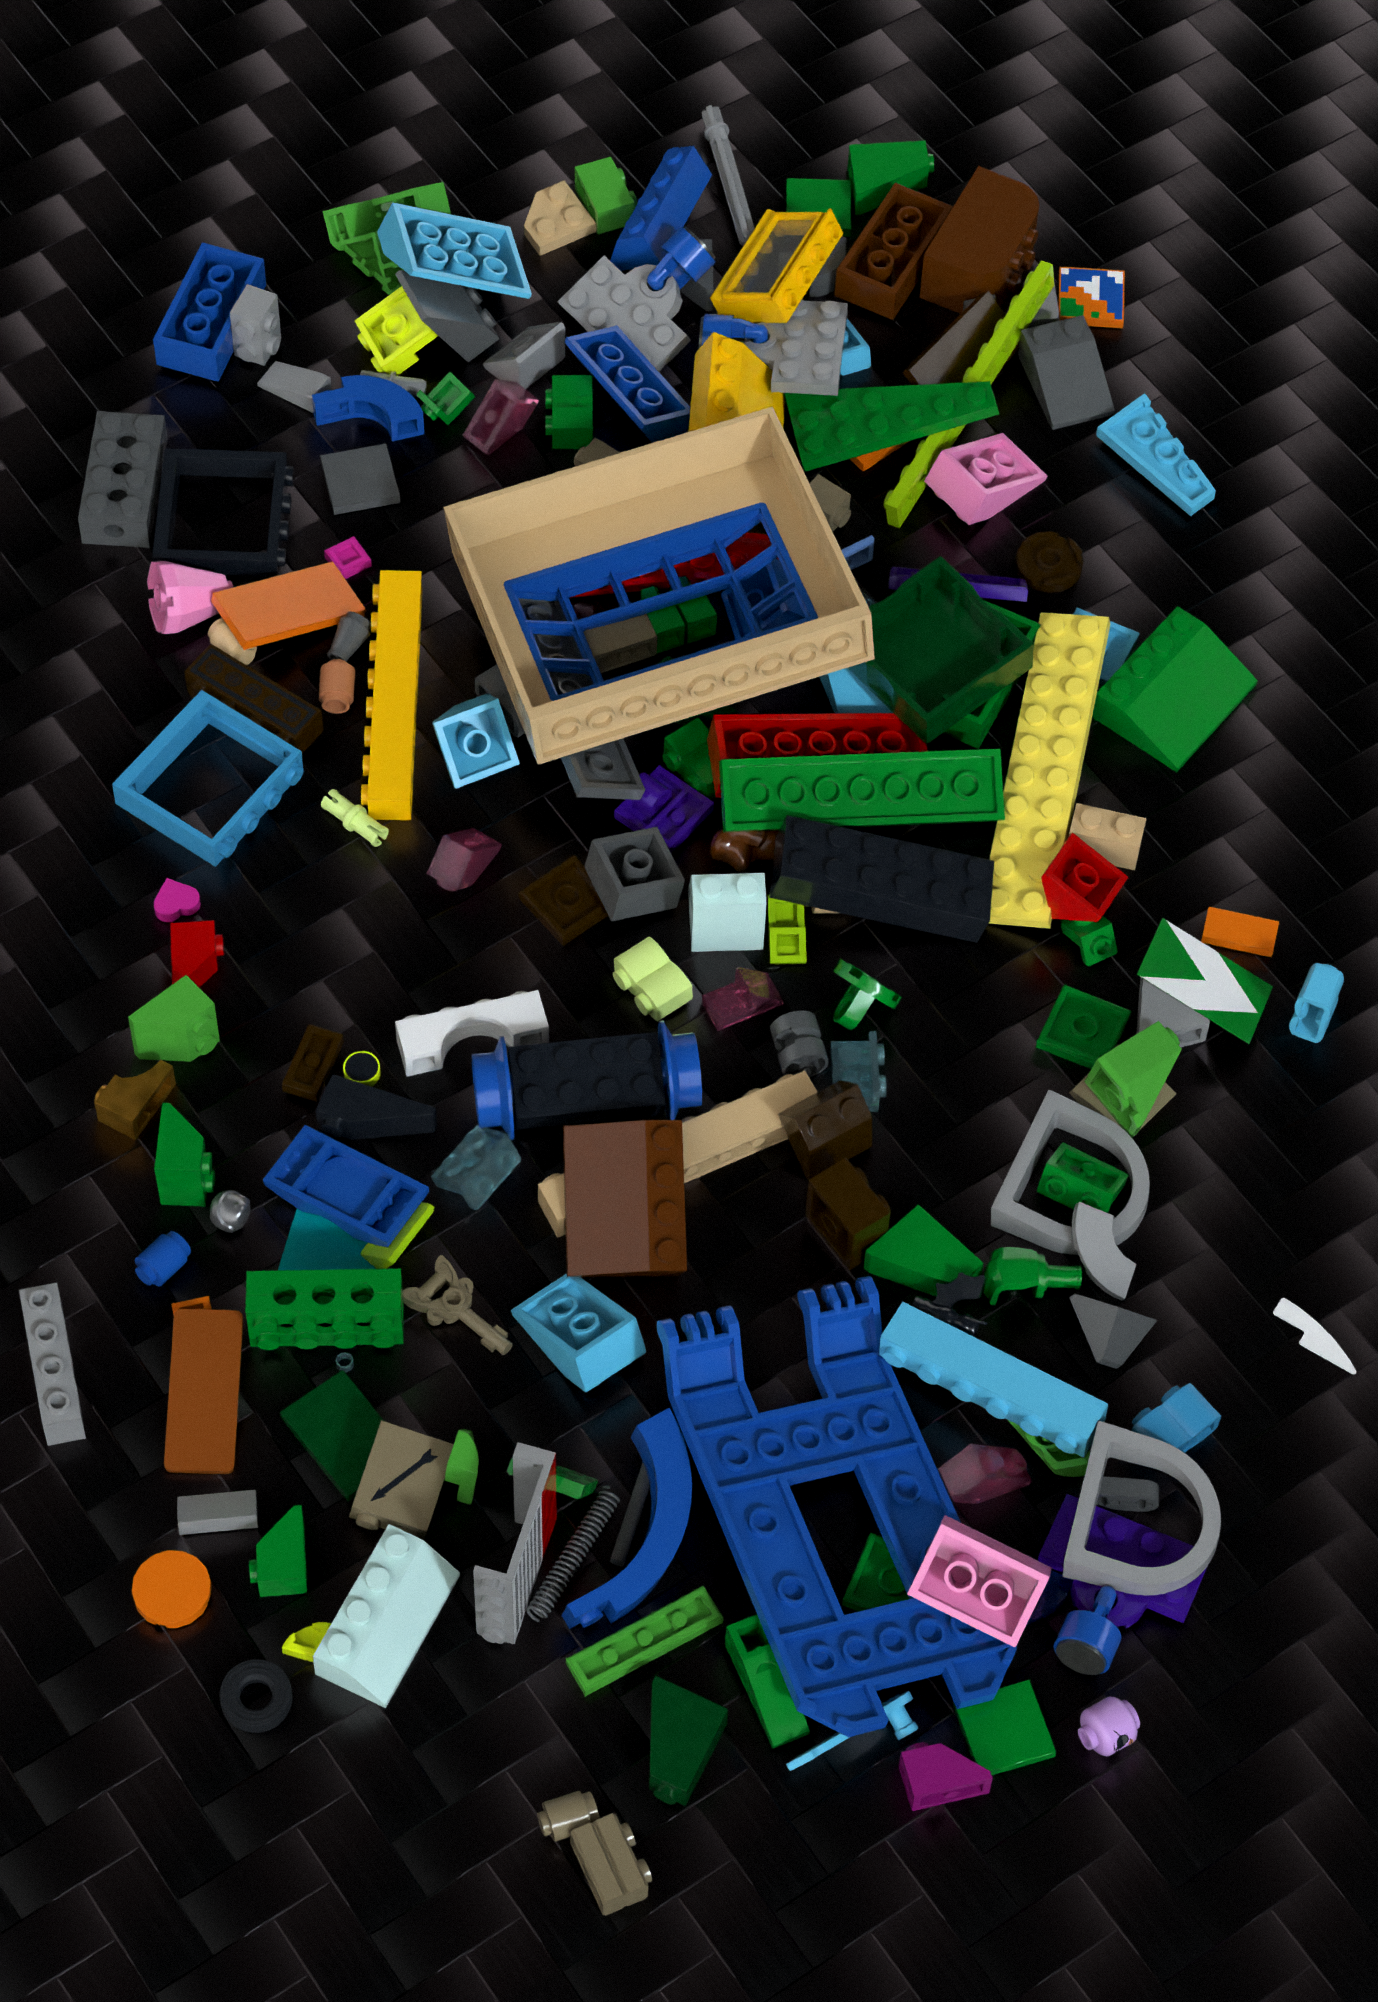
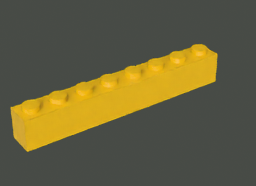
M380 570V583L373 584V605H378V612L371 613V633H377L376 640H370L369 659L370 661H375V668H368V689H373V697L366 698V718H372L371 726H365L364 744L365 747H370V755H363V776L369 777L368 784H362L361 805L368 806V815L374 820H411L423 596L422 571Z

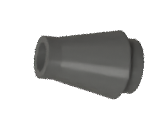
M348 612L345 617H341L327 656L331 660L342 659L347 662L354 652L369 638L371 623L365 617L355 612Z

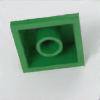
M162 1103L154 1167L161 1205L206 1207L207 1193H213L215 1186V1171L212 1170V1152H206L204 1137L170 1103Z

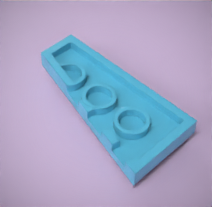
M1144 393L1098 426L1096 436L1189 516H1192L1215 498L1216 490L1195 461L1189 460L1183 451L1184 446L1177 437L1173 438L1166 428V421L1160 413L1156 414L1150 406V399Z

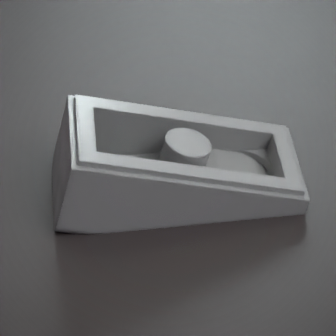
M278 361L273 363L257 383L258 387L312 413V394L332 390L331 377L317 371Z

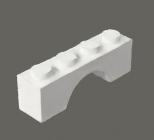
M538 990L531 992L519 991L508 997L494 1000L482 999L475 1004L458 1008L446 1007L439 1012L426 1015L414 1014L405 1017L403 1020L395 1021L396 1040L406 1077L442 1069L445 1056L450 1048L460 1040L471 1036H489L498 1040L500 1036H504L505 1044L508 1047L549 1043V1025Z

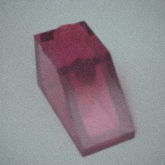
M495 379L465 430L463 437L485 454L490 455L523 429L539 399L516 381Z
M474 828L443 835L427 874L438 879L437 884L450 891L472 886L500 851L502 844Z

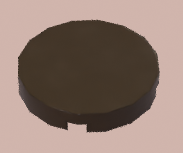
M1052 531L1037 532L1027 537L1017 550L1015 559L1017 575L1025 579L1029 587L1046 593L1062 592L1072 587L1079 580L1084 563L1082 550L1076 542L1069 537L1067 539L1060 537L1059 533Z

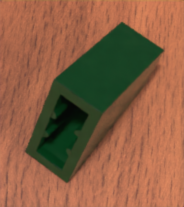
M655 1676L652 1682L649 1790L654 1791L653 1794L665 1803L675 1804L677 1802L686 1806L727 1725L728 1709Z

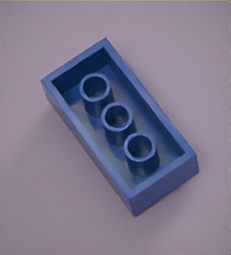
M202 242L153 338L156 365L219 382L234 352L230 311L247 284L265 289L264 259Z

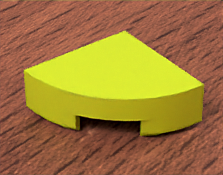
M312 1623L311 1626L292 1633L284 1642L282 1653L313 1662V1655L331 1623Z

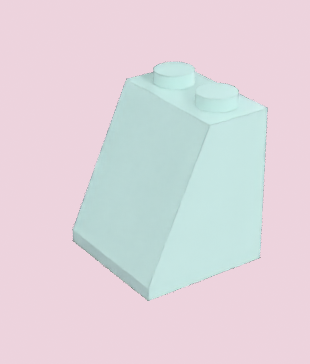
M765 873L691 875L688 886L691 952L763 950L767 905Z

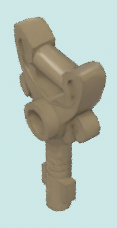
M443 1255L438 1256L435 1262V1274L420 1288L411 1287L403 1290L404 1304L419 1312L426 1313L427 1321L432 1326L439 1325L443 1320L445 1323L451 1324L460 1319L482 1338L481 1344L491 1352L496 1349L499 1353L505 1355L512 1348L513 1344L507 1339V1332L498 1325L493 1328L470 1309L472 1305L473 1282L469 1278L458 1280L455 1269ZM445 1284L449 1287L442 1297L431 1300Z

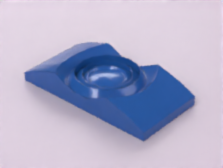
M304 1125L263 1178L265 1186L300 1211L319 1215L333 1222L355 1239L387 1248L430 1192L428 1186L307 1125Z

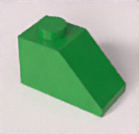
M302 1505L293 1506L256 1544V1559L249 1560L250 1583H258L260 1597L307 1594Z

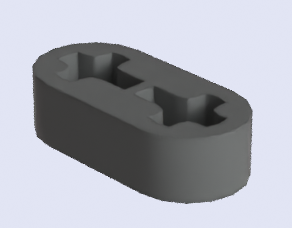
M1103 1476L1096 1506L1110 1510L1153 1511L1159 1506V1485L1144 1479Z

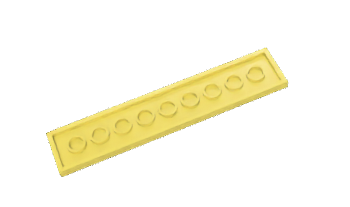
M1040 613L1038 623L1041 626L1036 633L1034 642L1033 667L1028 671L1003 791L1005 820L997 821L989 859L994 861L989 924L1048 929L1051 927V908L1048 907L1041 876L1069 836L1110 630L1109 617Z

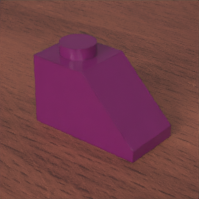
M926 1742L916 1743L906 1748L904 1752H901L899 1770L911 1811L990 1792L993 1779L991 1772L941 1743L929 1745Z

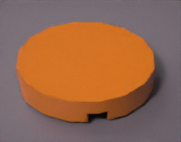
M167 1550L152 1555L140 1565L133 1577L132 1596L137 1611L147 1622L154 1625H164L166 1628H179L191 1624L204 1613L208 1606L212 1585L207 1568L197 1557L184 1551Z

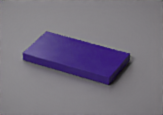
M890 568L889 589L897 590L903 582L921 569ZM959 573L974 587L981 598L1027 602L1028 587L1025 579Z

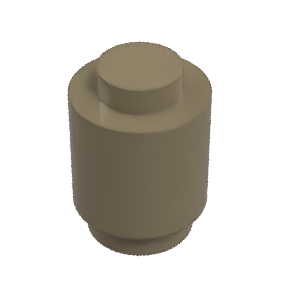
M576 1791L542 1802L543 1811L537 1813L544 1837L551 1835L554 1842L570 1837V1832L573 1829L587 1823H593L600 1818L595 1800L590 1791L583 1794L580 1791Z

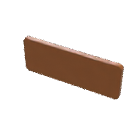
M178 1309L174 1313L164 1466L166 1471L170 1473L230 1474L235 1468L243 1315L238 1310Z

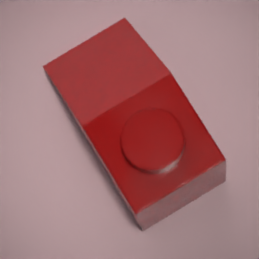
M214 920L170 923L172 985L187 975L200 988L218 971L217 956H224L223 934H216Z

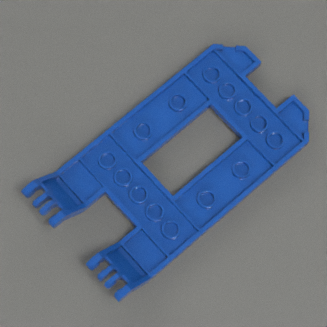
M871 1276L857 1278L855 1282L856 1291L862 1300V1303L855 1305V1298L848 1282H837L836 1289L833 1284L823 1285L821 1297L828 1311L820 1312V1305L814 1290L809 1288L798 1291V1303L804 1315L808 1366L822 1399L758 1413L745 1382L739 1321L732 1306L719 1307L716 1311L717 1322L723 1331L722 1334L715 1335L714 1326L707 1311L697 1312L696 1320L692 1314L683 1315L680 1323L687 1337L685 1342L679 1343V1336L673 1320L668 1318L657 1321V1333L663 1346L668 1399L795 1708L798 1712L847 1737L885 1728L889 1720L877 1691L942 1674L957 1709L993 1700L1017 1650V1647L994 1638L908 1595V1600L844 1615L791 1491L790 1485L854 1471L906 1593H908L944 1515L960 1522L891 1365L879 1355L880 1337L882 1335L879 1292Z

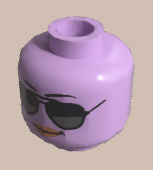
M1109 1696L1086 1708L1081 1713V1728L1078 1729V1735L1086 1749H1093L1099 1755L1107 1757L1131 1745L1136 1740L1137 1729L1140 1728V1720L1134 1707L1127 1700L1121 1701L1119 1698Z

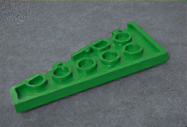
M990 381L839 389L838 396L784 393L805 472L999 415Z

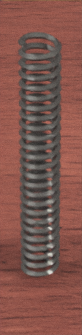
M609 1485L602 1487L599 1496H596V1501H593V1506H590V1511L586 1512L587 1515L583 1517V1521L580 1522L577 1531H574V1536H571L568 1545L564 1547L565 1550L561 1552L562 1555L558 1557L555 1566H552V1571H549V1576H546V1581L542 1582L543 1586L539 1587L540 1591L536 1592L533 1601L529 1603L530 1606L526 1608L528 1615L536 1622H539L540 1619L534 1616L530 1609L538 1616L548 1618L547 1613H551L550 1608L555 1607L554 1603L558 1602L557 1598L561 1597L560 1593H564L563 1588L567 1587L566 1583H569L570 1578L574 1577L573 1573L577 1572L576 1568L580 1567L579 1563L583 1562L582 1558L586 1557L585 1553L589 1552V1548L592 1547L595 1538L599 1537L598 1533L602 1532L601 1528L605 1527L604 1523L608 1522L607 1518L611 1517L610 1513L614 1512L613 1508H617L616 1503H620V1498L616 1494L605 1490L610 1488Z

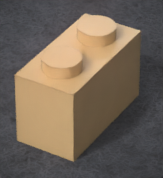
M1076 803L1069 836L1073 832L1114 866L1135 870L1146 818Z

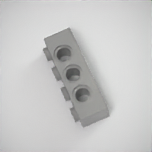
M57 1283L21 1289L19 1294L47 1445L85 1439V1429Z

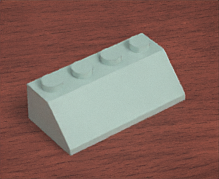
M388 1524L313 1655L315 1675L386 1708L460 1577V1572L424 1540Z

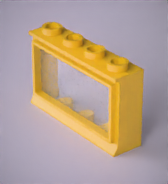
M829 208L827 212H775L767 209L710 297L718 314L734 315V318L752 323H787L844 234L832 209Z

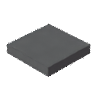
M386 444L320 455L321 466L334 515L400 503V494Z

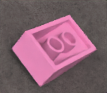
M1004 433L942 450L924 482L934 491L938 498L944 500L956 512L959 519L971 525L990 519L1043 483L1048 476Z

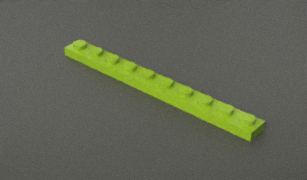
M1041 260L1035 271L1028 273L1024 288L1019 295H1015L1012 298L1008 313L1004 319H999L996 323L992 338L988 343L982 345L978 354V360L973 367H969L966 370L962 383L990 381L991 384L993 383L1019 342L1021 330L1028 328L1053 289V264ZM965 425L931 434L926 441L922 440L919 443L915 458L910 465H906L903 468L899 483L885 497L884 509H886L887 523L900 529L926 488L927 484L924 480L940 452L952 447Z

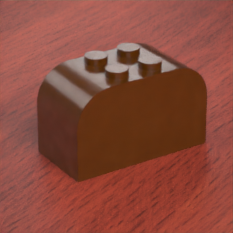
M978 166L924 254L919 298L961 314L963 312V301L977 298L981 293L989 291L992 295L995 294L996 302L1002 307L1011 292L1016 293L1020 286L1024 269L1029 271L1035 259L1036 253L1033 250L1039 233L1036 230L1039 213V199L1036 193L1022 182Z

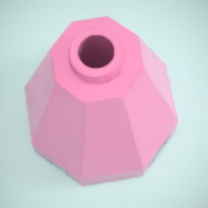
M168 561L151 562L147 585L148 590L154 589V598L149 599V609L156 631L162 632V634L178 633L219 614L211 602L214 592L233 588L232 582L230 580L227 581L224 574Z

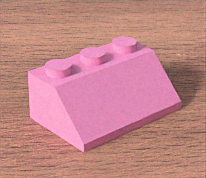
M944 1515L907 1594L994 1638L1016 1647L1050 1578L1052 1567Z

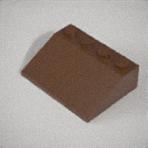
M639 1120L563 1126L567 1277L679 1276L686 1272L682 1120Z

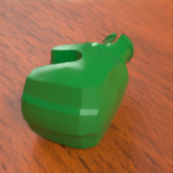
M1002 1247L994 1250L983 1274L986 1276L983 1290L990 1305H996L999 1294L1005 1290H1022L1031 1287L1033 1298H1042L1047 1287L1075 1288L1080 1290L1082 1282L1081 1265H1048L1044 1254H1037V1251L1020 1247Z

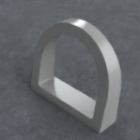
M1048 1090L991 1207V1226L1054 1252L1079 1255L1077 1249L1075 1250L1071 1226L1055 1222L1018 1203L1054 1128H1059L1104 1147L1120 1160L1129 1174L1132 1193L1126 1207L1113 1219L1112 1225L1115 1244L1119 1245L1135 1232L1147 1210L1150 1181L1144 1156L1131 1136L1118 1124L1052 1090Z
M1098 1421L1064 1558L1063 1577L1101 1587L1111 1586L1116 1591L1144 1596L1172 1592L1192 1582L1206 1569L1212 1560L1217 1548L1221 1527L1220 1505L1214 1487L1207 1475L1187 1454L1166 1442ZM1112 1457L1163 1471L1176 1478L1188 1489L1198 1505L1202 1520V1531L1197 1543L1187 1555L1169 1565L1140 1567L1086 1550L1108 1458Z

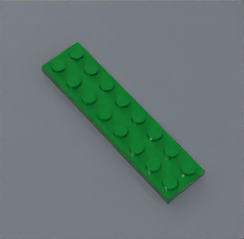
M1000 749L722 759L719 761L723 833L780 830L787 815L843 828L1005 820Z

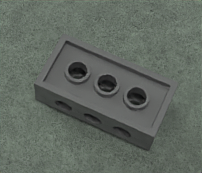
M97 411L78 516L82 544L150 548L161 484L164 449L167 448L168 443L164 415Z

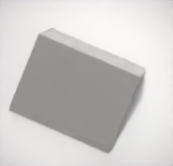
M556 322L526 328L486 360L483 366L520 395L565 358L564 324Z

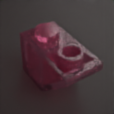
M970 1444L938 1468L953 1502L979 1504L1032 1483L1026 1470L1027 1464L1025 1459L1017 1449Z

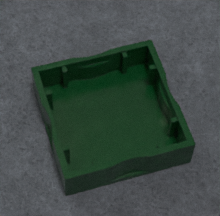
M940 556L903 582L892 595L869 607L872 616L875 659L848 667V669L927 745L1033 667L1034 643L1001 612L984 602L974 587Z

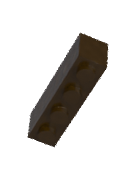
M212 644L185 670L187 692L192 698L201 690L205 691L302 751V754L323 732L322 711Z

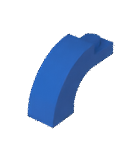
M367 375L341 377L342 388L312 394L313 415L317 426L350 418H367L385 427L392 442L424 434L423 411L417 400L407 390L389 380Z

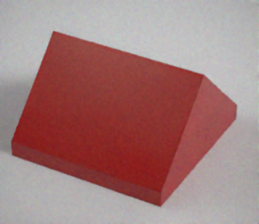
M1073 832L1041 876L1048 907L1051 908L1052 919L1098 922L1128 879L1126 874Z

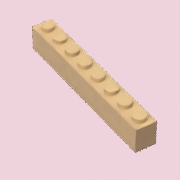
M806 1071L795 1075L787 1074L770 1086L763 1089L754 1088L737 1100L730 1103H719L712 1107L709 1112L697 1117L689 1116L682 1119L684 1183L789 1139L778 1114L817 1093ZM555 1173L538 1184V1203L558 1238L566 1234L564 1173Z

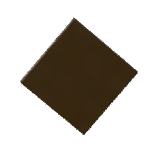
M573 855L518 892L522 903L563 946L608 916L584 868L585 865L576 855Z

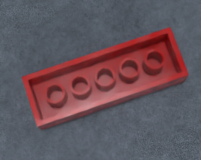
M894 713L713 715L707 737L716 797H721L719 761L722 759L928 751L927 745Z

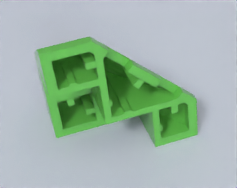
M444 182L416 187L380 198L323 211L330 243L337 250L347 252L353 258L352 263L368 277L374 276L383 285L382 290L390 295L402 286L395 273L403 269L383 254L377 231L392 203L451 214Z

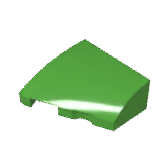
M467 1429L458 1430L447 1463L444 1481L459 1485L456 1501L471 1505L476 1488L479 1458L473 1431Z

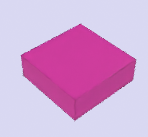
M354 536L324 550L325 559L328 562L333 561L345 579L372 567L370 557Z

